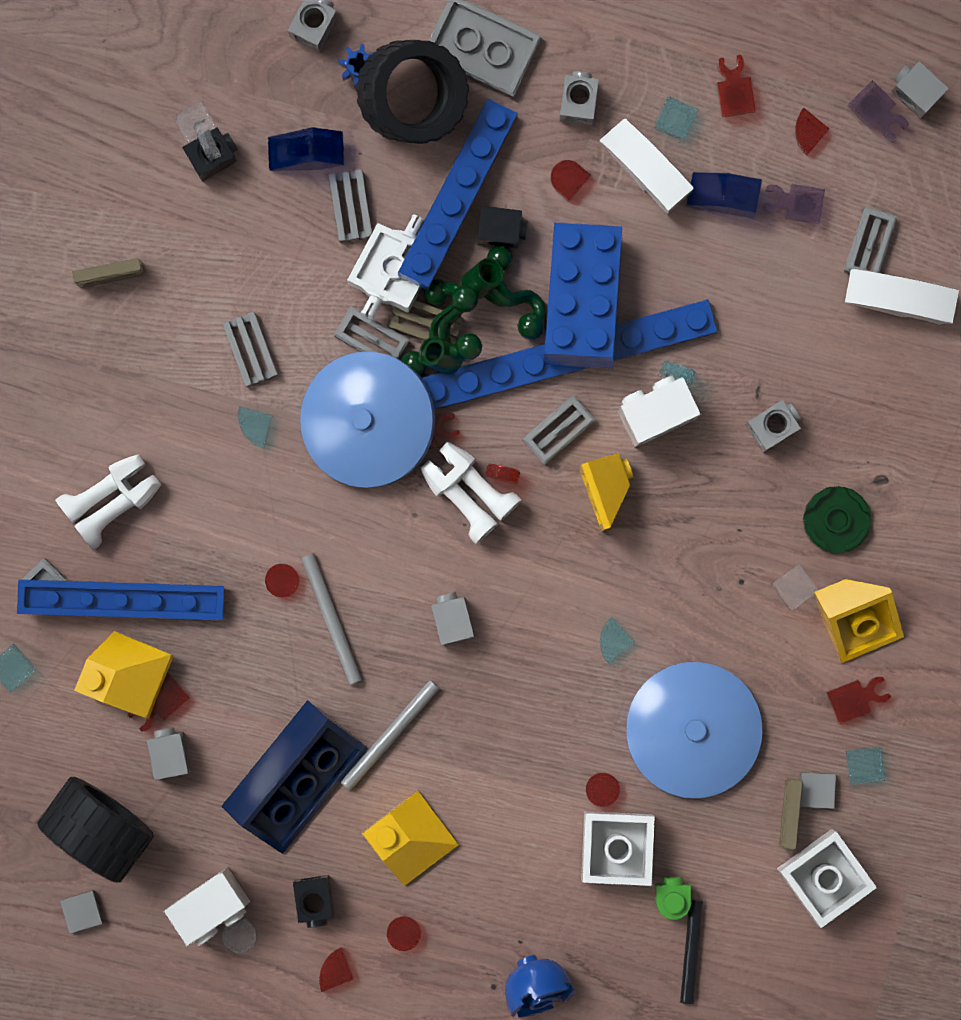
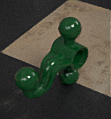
M494 246L488 252L487 258L481 260L463 275L461 279L462 286L458 287L452 295V304L458 311L467 313L474 310L479 299L483 297L500 307H515L527 303L532 307L533 313L524 314L519 319L517 324L518 332L525 339H536L542 334L544 329L543 321L546 317L544 301L531 290L526 289L512 293L503 282L504 271L511 267L513 254L505 246Z
M434 279L428 291L424 289L425 299L431 305H442L447 302L450 295H453L454 291L461 287V285L456 282ZM451 303L449 307L439 313L432 321L429 338L422 343L419 352L409 351L402 357V361L413 368L419 376L425 372L426 367H432L445 374H453L459 370L463 359L473 360L477 358L482 352L483 345L481 339L473 333H465L459 337L456 344L451 343L450 328L464 313L455 309Z

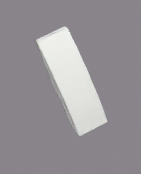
M625 118L599 140L643 191H646L666 214L692 193L693 186Z
M851 269L845 303L903 318L912 317L936 324H953L959 290L892 275Z

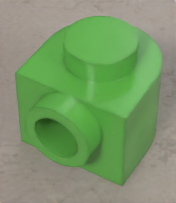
M663 877V883H655V904L661 915L667 919L677 920L684 917L690 910L691 885L683 883V877Z

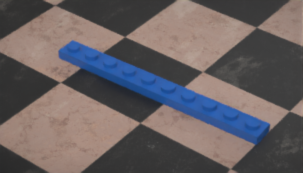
M709 300L616 324L614 361L717 333ZM545 344L466 365L460 367L453 374L441 372L422 377L431 394L434 409L437 410L591 367L546 365Z

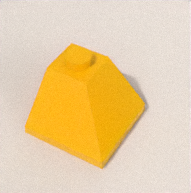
M619 453L583 463L579 468L601 532L611 527L629 489L630 483L628 479L633 478L628 459L621 460Z
M844 579L814 592L820 614L841 663L904 638L893 593L889 587Z
M113 631L87 658L74 691L149 719L174 655Z
M416 791L362 833L381 860L404 886L459 845L419 791Z

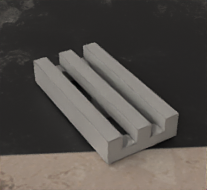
M362 169L355 170V172H342V174L337 175L329 174L339 243L370 238L372 230ZM357 179L365 230L362 232H358L350 183V180ZM342 181L344 183L351 233L345 234L337 186V182Z
M866 206L863 208L843 272L850 274L851 269L869 271L866 270L871 251L881 220H885L888 222L873 269L869 271L880 272L897 216ZM869 216L875 217L859 267L853 266Z
M350 306L334 334L336 338L360 352H376L346 335L344 331L348 328L391 353L397 359L400 358L404 348L409 343L407 338L374 319H368V316L365 318L361 315L360 311ZM354 316L399 343L397 348L350 322L352 317Z
M254 311L248 313V315L222 323L246 387L278 376ZM251 322L268 372L262 373L244 325L245 323ZM237 326L256 375L252 378L249 376L232 328Z
M572 395L522 440L545 465L595 422V419L578 399ZM573 405L577 409L537 445L534 443L533 439ZM581 415L586 419L546 455L541 451Z

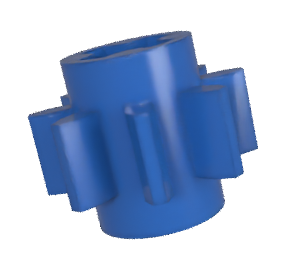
M361 44L357 51H352V49L347 47V60L341 59L338 61L339 66L347 68V71L342 74L343 81L351 77L354 80L355 88L356 83H358L359 73L355 72L352 65H357L359 60H364V63H366L365 60L375 53L372 52L368 55L365 52L364 44Z

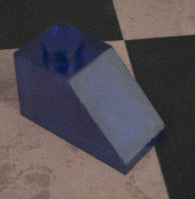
M312 127L268 137L269 171L322 170L344 165L343 131Z
M693 172L690 184L694 189L688 196L686 206L752 219L757 210L762 179L731 173Z

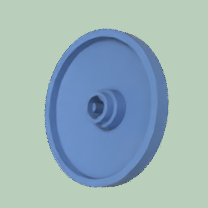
M356 352L332 361L312 380L302 402L300 416L301 432L311 458L327 475L350 486L380 487L404 478L423 460L434 436L435 409L425 382L405 362L387 354Z
M685 662L660 670L650 677L638 690L627 715V745L637 768L652 784L661 790L684 798L710 797L736 785L752 768L762 742L761 714L750 690L731 672L708 663Z

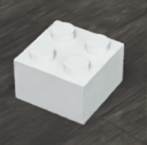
M673 375L656 382L655 386L652 387L654 391L644 395L642 390H639L623 398V405L620 406L618 414L634 448L686 425L701 415L683 377L675 381Z
M584 811L582 882L652 886L655 817L652 814Z
M833 829L826 832L777 868L820 928L877 888L837 831Z
M226 868L172 904L164 912L186 946L194 941L200 946L218 932L216 926L224 922L228 927L247 913L245 907L250 900L229 868Z

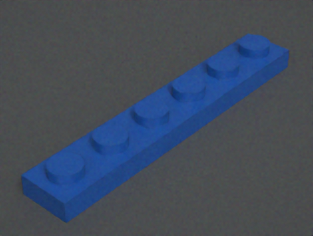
M487 98L397 276L428 291L517 118V112Z
M18 580L17 614L223 620L224 586Z

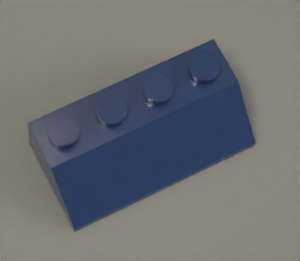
M307 700L221 807L241 827L283 854L368 748L330 716Z

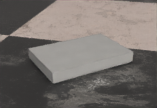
M448 0L429 41L435 42L439 46H444L453 56H456L468 78L514 98L542 40V36L466 0Z

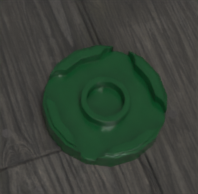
M840 486L827 487L814 494L806 504L803 514L804 531L811 543L822 551L833 554L849 552L861 545L869 534L871 523L870 508L864 498L853 489Z

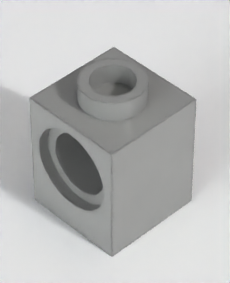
M303 0L288 29L290 38L320 53L338 18L337 11L333 9L334 4L329 0ZM319 14L324 18V21L319 27L311 28L305 24L308 16Z
M918 61L913 68L907 64L894 77L893 80L897 82V85L891 92L921 119L949 88Z
M580 71L572 72V76L565 75L559 121L593 125L599 79H593L592 74ZM574 90H583L588 94L589 99L584 104H575L570 99V94Z
M781 400L748 421L745 425L762 452H765L801 429L798 425L801 418L791 403L786 406L784 401ZM776 415L782 418L784 421L782 433H772L768 429L767 419L770 416Z
M456 592L436 597L438 604L431 605L441 645L474 637L464 597L457 598Z
M174 727L154 731L155 738L147 740L154 780L191 773L184 732L175 734Z

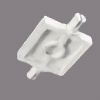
M412 215L405 231L392 230L377 223L347 280L349 286L365 292L369 297L361 311V315L365 318L368 316V319L373 320L381 303L393 305L409 313L421 287L397 275L425 221L423 218L419 217L418 219L417 215Z

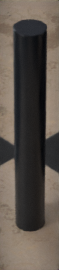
M691 900L690 910L688 911L680 1002L686 1004H694L703 901Z

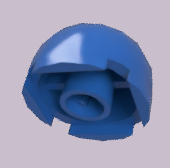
M532 955L517 962L518 968L513 970L508 976L504 993L511 1016L514 1017L518 1014L519 1018H524L554 1008L551 1003L560 997L563 1003L574 996L575 989L567 971L559 963L550 959L538 960L536 955Z

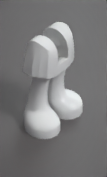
M446 442L439 451L454 468L445 476L439 467L428 460L420 467L421 472L436 496L446 495L466 516L471 525L468 535L475 544H478L497 527L498 523L482 510L458 483L463 480L482 499L500 522L520 504L522 499L513 492L501 494L495 490L473 467L474 457L454 444Z
M139 454L110 465V474L85 492L76 496L63 494L55 499L73 524L96 503L115 490H120L121 494L74 525L92 551L101 545V532L111 521L133 506L142 509L161 486L155 475L141 481L134 488L129 484L127 480L146 465Z

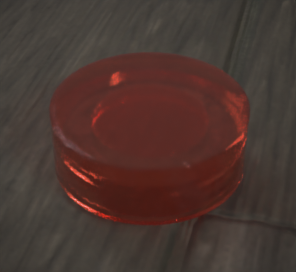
M489 464L487 465L485 477L518 484L520 472L514 468Z
M288 564L272 566L265 577V585L268 591L280 598L293 595L300 583L297 571Z
M599 772L588 779L585 791L591 803L599 807H606L617 800L620 787L614 776L609 773Z
M409 916L396 917L387 928L388 942L399 951L413 949L421 937V929L418 922Z

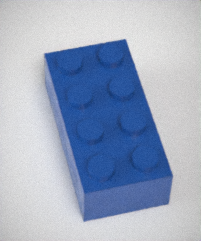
M554 223L544 352L546 365L613 369L622 253V226Z

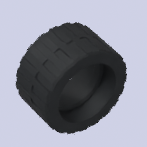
M397 40L390 42L388 45H382L365 60L366 63L360 69L358 83H356L357 104L361 109L362 117L369 123L370 128L380 133L382 137L396 140L397 142L426 144L430 141L442 139L444 135L454 130L457 123H460L464 110L468 105L469 84H467V75L465 70L462 69L460 61L444 46H439L431 41ZM408 59H417L427 64L435 76L438 88L437 100L432 112L423 121L416 124H407L399 121L390 110L386 96L387 83L392 71L398 64Z
M70 777L37 822L41 832L65 853L94 873L116 883L123 881L154 838L153 832L127 808L95 786L77 777Z

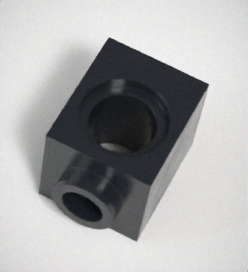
M218 127L182 147L201 181L237 162L233 155L238 150L229 133L222 135ZM211 145H217L222 150L220 157L213 161L205 159L204 152L206 148Z
M481 206L478 244L502 245L518 249L519 240H526L528 220H521L522 210Z
M329 875L295 879L293 881L298 923L306 922L307 928L327 925V919H332L334 916ZM316 893L320 895L323 899V908L319 911L309 910L305 905V897L308 894Z

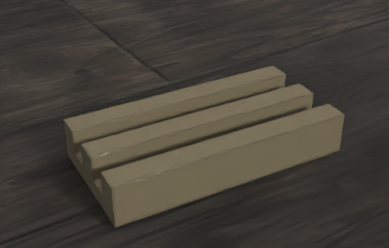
M139 258L72 271L74 283L78 287L84 288L143 276L145 272L143 262Z
M414 301L411 307L433 316H437L443 311L418 301ZM397 307L395 308L389 325L390 329L424 341L429 338L428 333L398 322L401 317L430 328L431 320L405 312ZM463 317L458 318L454 322V327L450 328L452 344H455L464 320Z
M787 778L785 780L779 844L786 849H796L802 781L799 779Z

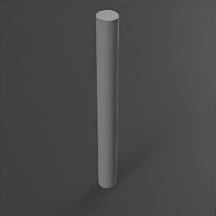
M314 554L305 556L301 560L348 683L351 685L362 680L316 558Z
M429 680L340 783L351 791L440 688Z

